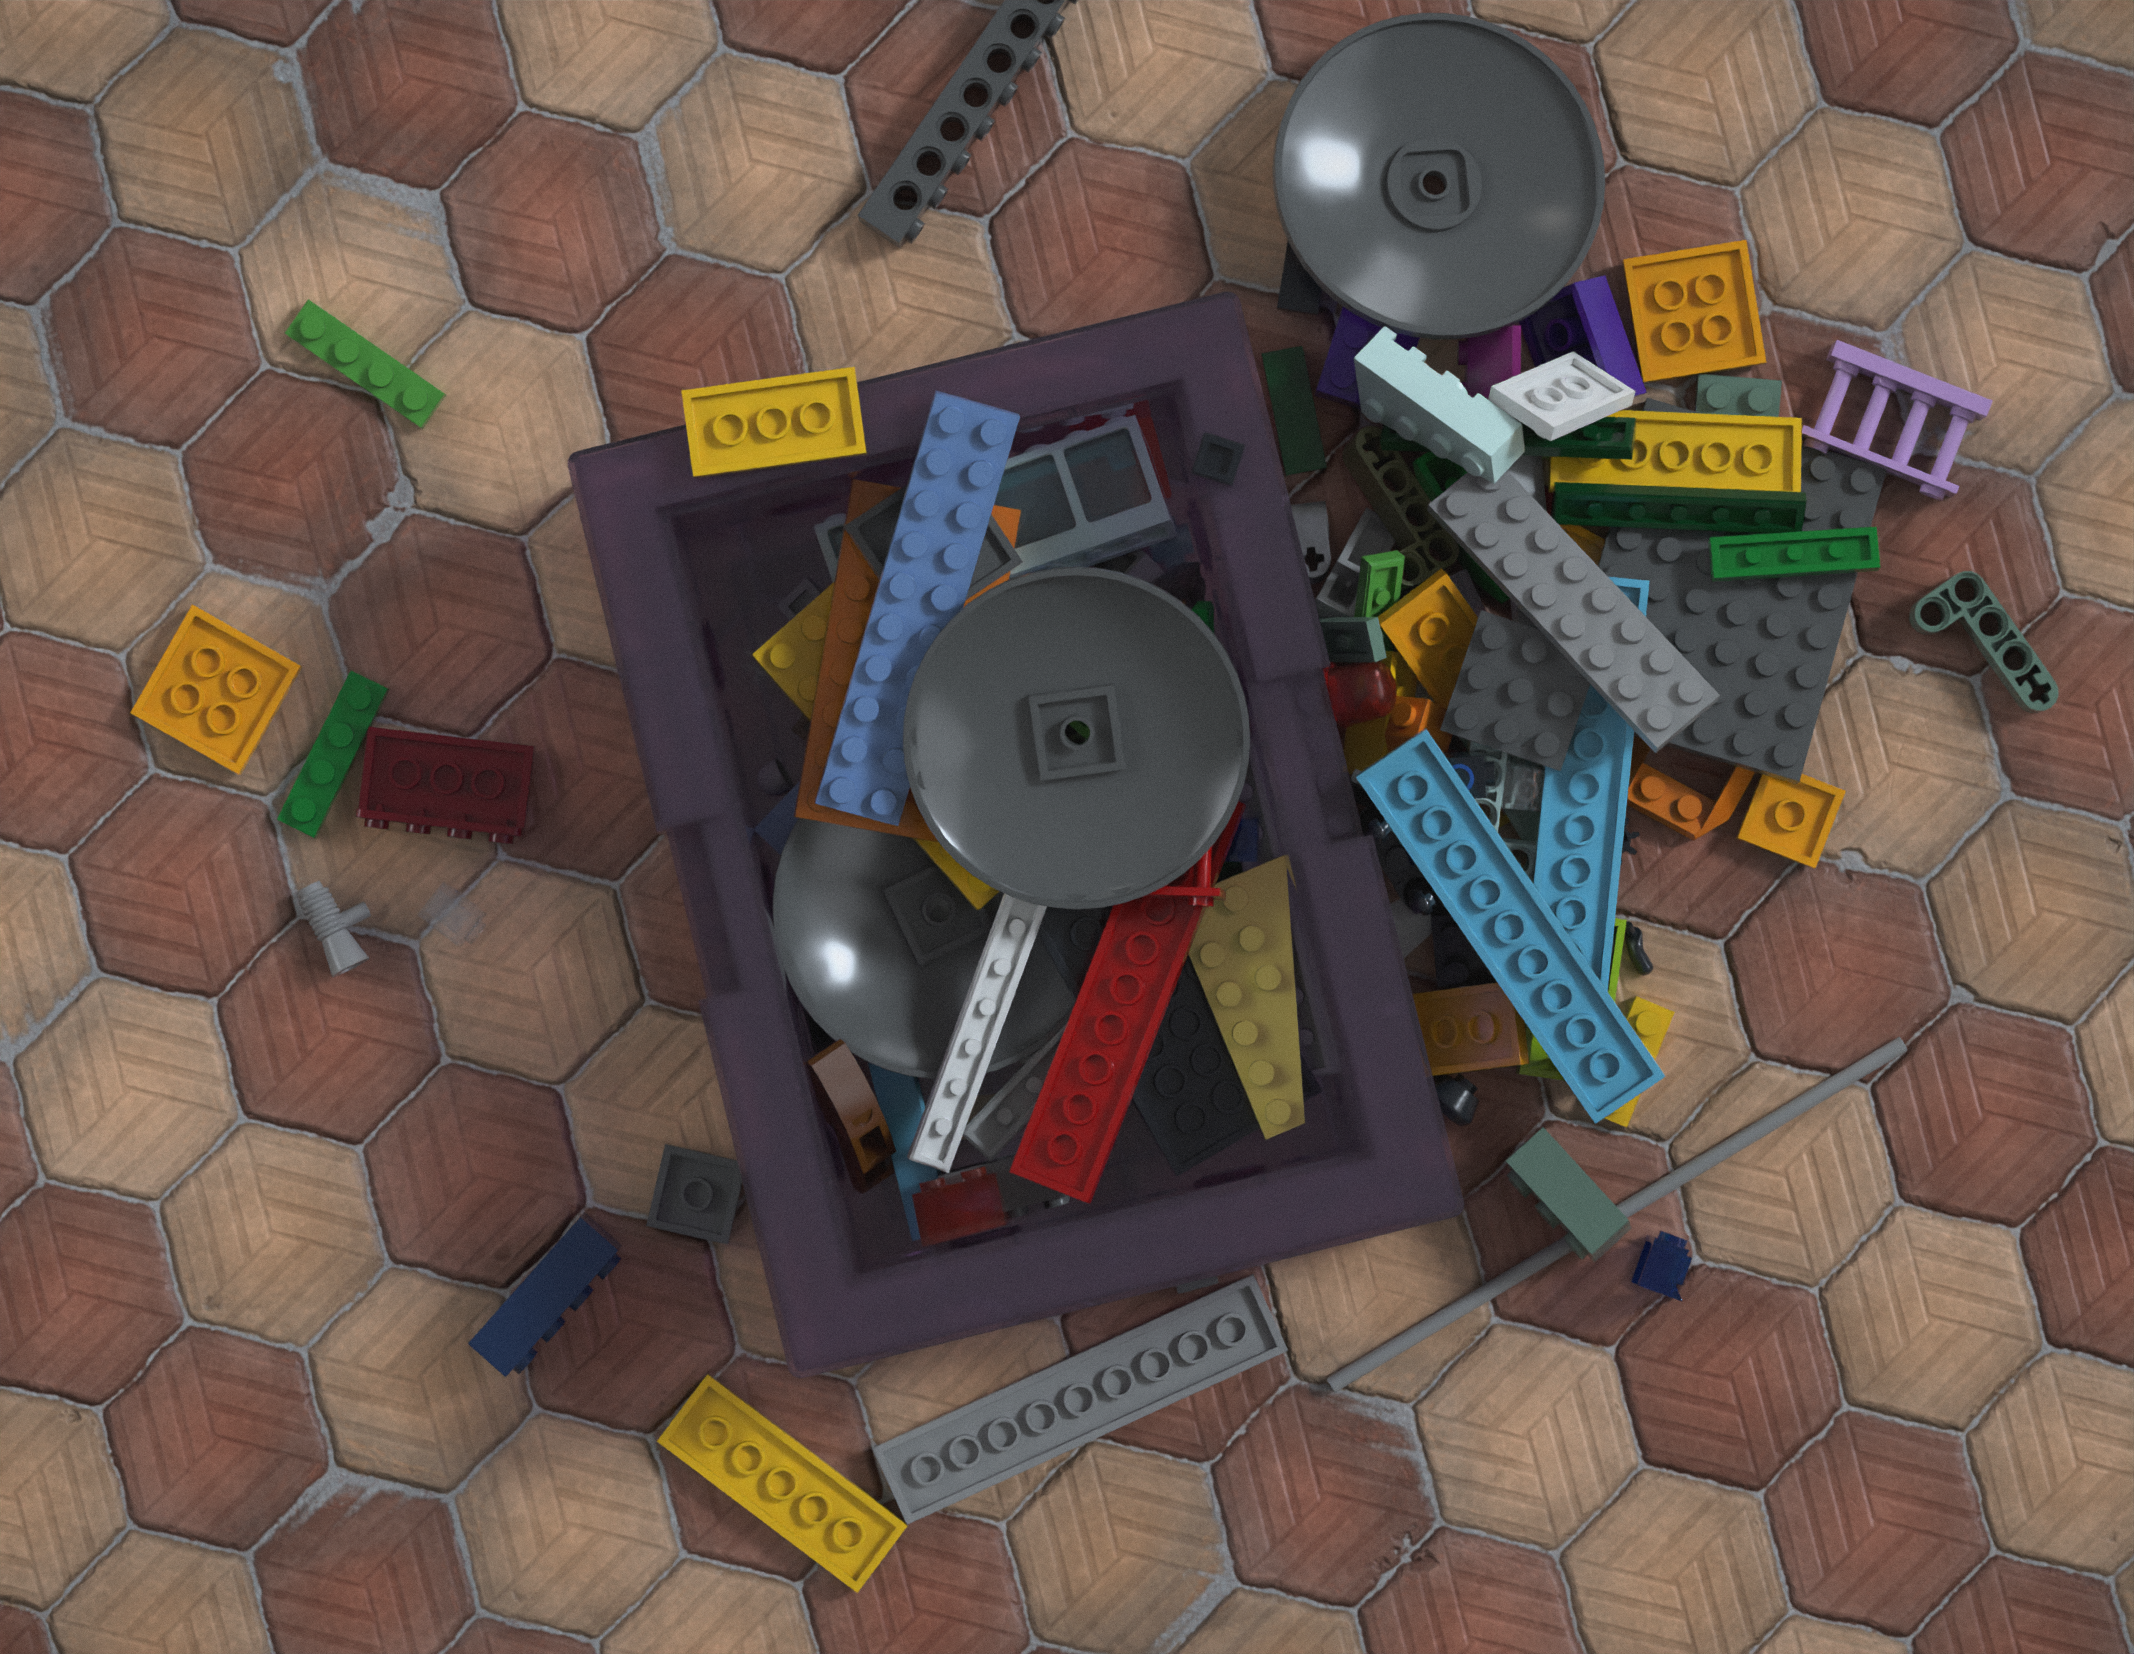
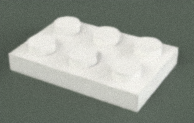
M1573 351L1491 386L1488 400L1534 430L1538 436L1552 441L1631 406L1635 391Z

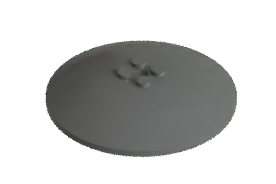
M1062 567L1031 572L1007 580L972 600L952 617L926 651L915 673L904 715L903 750L909 785L920 813L938 842L956 862L990 887L1011 897L1053 908L1091 909L1122 904L1148 895L1184 874L1210 849L1228 824L1242 792L1249 762L1250 729L1245 695L1238 674L1226 650L1215 634L1197 614L1163 589L1142 579L1101 568ZM1072 721H1082L1089 727L1090 735L1083 742H1072L1065 734L1066 726Z
M798 818L781 852L775 874L772 895V921L775 943L787 980L799 1002L814 1022L834 1041L843 1040L851 1053L885 1070L907 1076L936 1079L1004 893L999 891L981 909L976 910L913 838ZM935 897L944 899L949 905V915L942 922L931 920L926 912L928 902ZM1036 935L986 1073L1013 1064L1038 1050L1068 1022L1074 1008L1075 1000L1038 935Z

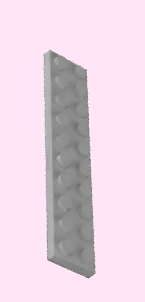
M1251 1274L874 1446L872 1449L908 1525L1288 1351L1254 1274Z

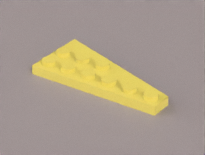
M1285 854L1215 884L1214 888H1221L1226 892V901L1214 900V907L1206 908L1188 953L1264 1139H1269L1305 1123Z

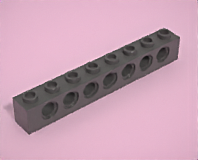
M1004 0L859 212L858 219L860 222L898 248H901L905 241L911 244L915 241L925 225L920 219L930 206L935 210L947 194L949 189L944 186L945 182L952 172L959 175L972 156L967 150L976 138L983 141L995 123L991 115L999 103L1004 107L1008 105L1019 87L1014 82L1021 71L1025 70L1029 73L1042 54L1037 49L1046 35L1051 39L1056 35L1065 21V17L1061 13L1069 1L1076 4L1079 0H1055L1051 4H1041L1037 0ZM1018 20H1028L1034 25L1035 30L1030 37L1020 39L1012 34V25ZM995 54H1004L1010 58L1012 63L1007 71L996 73L988 67V60ZM972 88H981L987 93L988 99L980 107H971L964 100L966 92ZM949 122H957L963 126L965 132L961 139L951 142L942 137L941 129ZM926 156L936 157L941 162L940 170L932 176L921 174L917 166L922 158ZM910 190L917 195L918 201L912 209L901 210L896 207L894 198L900 191Z

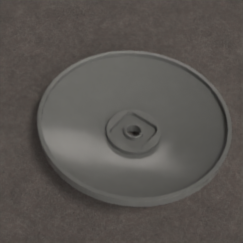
M1449 13L1401 15L1364 27L1341 40L1310 68L1297 86L1280 122L1274 146L1272 170L1276 207L1285 235L1302 266L1331 298L1351 313L1369 323L1382 328L1386 326L1393 332L1411 337L1433 340H1456L1478 337L1493 333L1504 326L1514 325L1534 314L1562 290L1582 264L1595 238L1604 206L1605 166L1601 142L1591 114L1573 83L1547 55L1527 40L1490 22ZM1427 176L1440 178L1444 185V192L1438 195L1428 193L1423 187V179Z

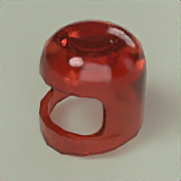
M1381 661L1354 662L1332 667L1328 670L1329 694L1336 718L1342 729L1352 727L1357 723L1385 717L1394 709L1397 701V688L1393 674L1385 663Z

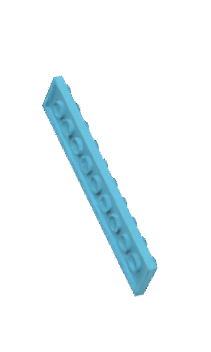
M1609 577L1646 616L1650 581ZM1590 684L1561 771L1547 766L1544 767L1533 884L1608 992L1634 730Z
M1426 728L1356 775L1361 786L1595 1124L1665 1077L1661 1068Z

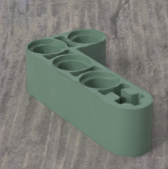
M1972 571L1960 572L1950 577L1912 605L1909 612V621L1917 632L1924 635H1932L1958 620L2022 710L2029 713H2038L2051 708L2056 703L2059 693L2055 680L1986 582L1977 573ZM1959 580L1968 581L1973 586L1974 597L1970 602L1960 601L1956 597L1955 585ZM1925 604H1932L1938 608L1940 620L1936 626H1929L1922 621L1920 611ZM1983 614L1992 615L1997 620L1998 631L1994 636L1984 635L1980 631L1979 620ZM2007 648L2016 649L2022 656V665L2017 671L2008 669L2003 662V654ZM2032 669L2034 675L2027 677L2033 687L2040 685L2044 687L2045 692L2041 695L2043 703L2040 700L2032 702L2028 697L2033 691L2027 680L2018 684L2015 678L2028 673Z

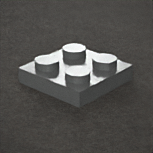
M665 1144L646 1226L728 1245L747 1162Z

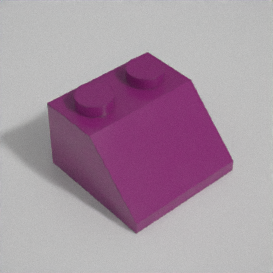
M1521 325L1504 326L1493 333L1458 340L1457 364L1465 365V382L1460 383L1472 398L1479 393L1488 399L1491 386L1521 374Z

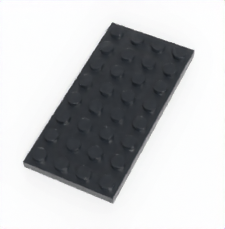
M1114 905L1091 909L1046 908L1037 935L1075 1002ZM1189 956L1186 958L1131 1099L1175 1176L1183 1174L1260 1128ZM1300 1052L1303 1101L1306 1102L1323 1092Z

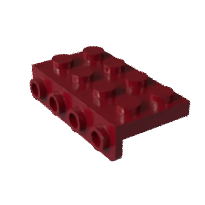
M368 727L359 806L356 809L355 817L365 819L364 827L389 830L390 822L406 824L405 832L430 835L431 827L448 829L447 837L472 840V833L480 832L489 833V842L513 844L514 837H525L535 746Z

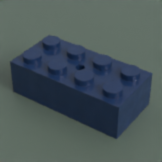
M584 1212L468 1344L505 1377L512 1370L519 1375L537 1355L538 1352L533 1348L537 1341L542 1338L548 1343L566 1321L561 1317V1314L568 1307L576 1311L593 1292L594 1289L588 1285L593 1278L598 1275L604 1280L622 1258L616 1253L622 1245Z

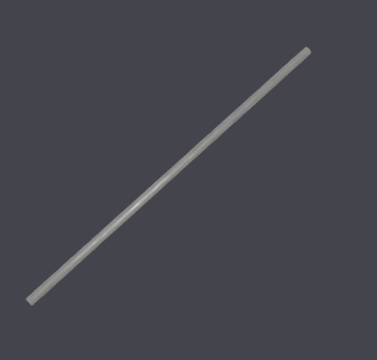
M1897 1037L1619 1203L1616 1207L1627 1218L1905 1053L1908 1051L1902 1039ZM1562 1237L1326 1378L1334 1393L1573 1250Z

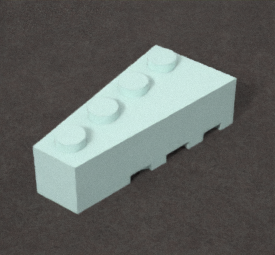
M1384 326L1354 357L1361 412L1372 422H1380L1397 431L1404 439L1414 440L1429 448L1436 456L1447 458L1462 466L1471 475L1481 476L1495 484L1525 452L1522 424L1478 393L1472 398L1460 383L1459 378L1449 371H1446L1443 375L1437 373L1424 363L1427 357L1424 353L1414 346L1409 351L1405 350L1394 342L1397 334Z

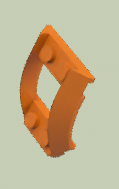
M1634 736L1627 805L1695 841L1709 833L1710 830L1725 822L1727 823L1755 772L1734 766L1714 801L1643 763L1651 748L1642 738Z

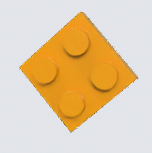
M1761 774L1736 839L1815 869L1846 791L1801 774L1798 784Z

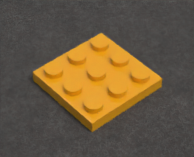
M1747 240L1622 260L1639 371L1643 383L1767 363Z
M192 604L130 713L241 775L300 673L302 666Z

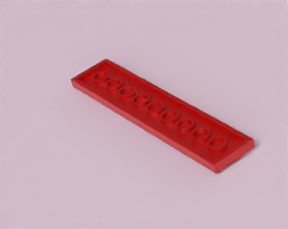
M1239 801L1228 824L1212 845L1210 888L1215 887L1246 808V805ZM1194 865L1184 874L1170 882L1168 886L1193 887ZM1137 898L1113 906L1013 1160L1010 1173L1091 1204L1206 908L1189 907L1187 899Z

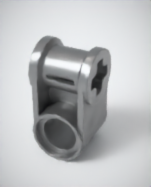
M1325 501L1283 506L1286 537L1290 545L1294 575L1305 584L1319 583L1327 576L1331 561ZM1307 554H1314L1316 561H1322L1318 563L1317 571H1309L1308 565H1301V563L1305 562Z

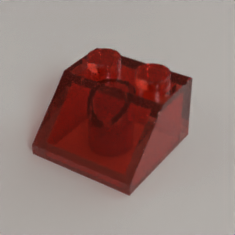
M982 1166L960 1172L962 1180L946 1184L944 1177L919 1183L921 1191L914 1192L912 1198L922 1247L1007 1225L1009 1217L997 1171L987 1173L986 1167Z

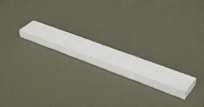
M1004 893L907 1157L909 1160L949 1173L1047 906L1032 904Z

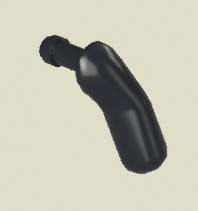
M1626 921L1625 941L1629 958L1640 975H1648L1653 970V964L1643 949V933L1638 927H1634L1631 922Z

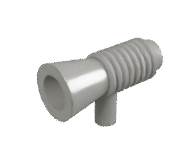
M320 881L314 882L298 891L301 898L299 905L302 906L301 909L304 911V915L310 921L309 924L312 926V930L315 931V936H318L317 940L322 942L332 978L344 974L370 959L347 930L348 927L371 917L364 901L339 913L340 909L337 908V903L334 902L335 900L332 898L329 888L323 887Z

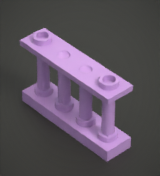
M1836 340L1831 345L1826 358L1827 361L1835 363L1833 369L1836 373L1814 429L1805 425L1802 426V440H1805L1803 446L1816 449L1825 455L1830 450L1843 456L1886 469V473L1920 485V493L1937 500H1943L1944 496L1952 497L1957 494L1959 486L1946 481L1968 423H1973L1974 419L1981 421L1985 418L1991 407L1992 400ZM1858 373L1873 378L1872 385L1875 388L1854 442L1851 444L1831 436L1830 432L1851 378H1856ZM1899 388L1911 393V400L1914 403L1893 457L1889 459L1868 449L1890 393H1895L1896 389ZM1937 403L1950 408L1949 415L1953 418L1931 474H1927L1907 466L1928 410L1929 408H1934Z

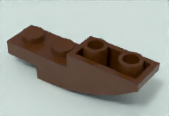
M839 1039L808 1060L807 1065L824 1119L835 1129L852 1187L863 1195L895 1173L891 1155L897 1151L883 1113L863 1072L846 1043Z

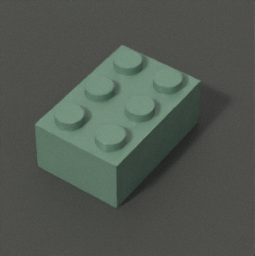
M1544 1127L1506 1160L1510 1170L1506 1176L1509 1178L1510 1183L1524 1198L1531 1193L1539 1201L1535 1205L1536 1211L1553 1229L1557 1225H1561L1567 1232L1563 1237L1566 1240V1244L1581 1260L1588 1255L1596 1262L1632 1229L1628 1218Z

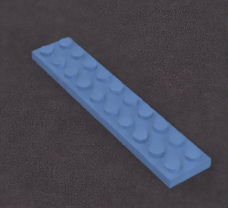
M935 390L818 787L815 804L887 824L899 825L910 788L903 750V726L908 695L915 673L926 651L938 633L964 607L1020 419L1018 413Z

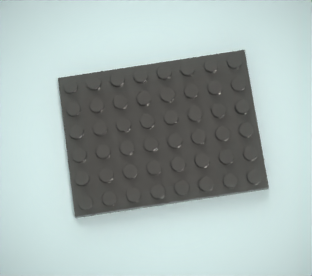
M1648 397L1642 410L1698 413ZM1802 443L1801 492H1806L1807 499L1802 531L1871 527L1886 469L1827 451L1825 455L1816 449L1804 447ZM1609 527L1598 567L1608 577L1650 581L1646 611L1647 619L1720 695L1715 704L1675 736L1666 746L1798 784L1858 572L1712 582L1708 548L1710 537L1768 533ZM1634 731V736L1641 738V737Z

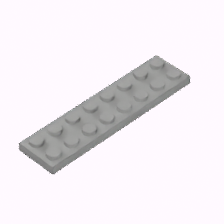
M1508 471L1495 484L1481 476H1473L1467 472L1428 504L1427 511L1655 753L1718 701L1720 695Z

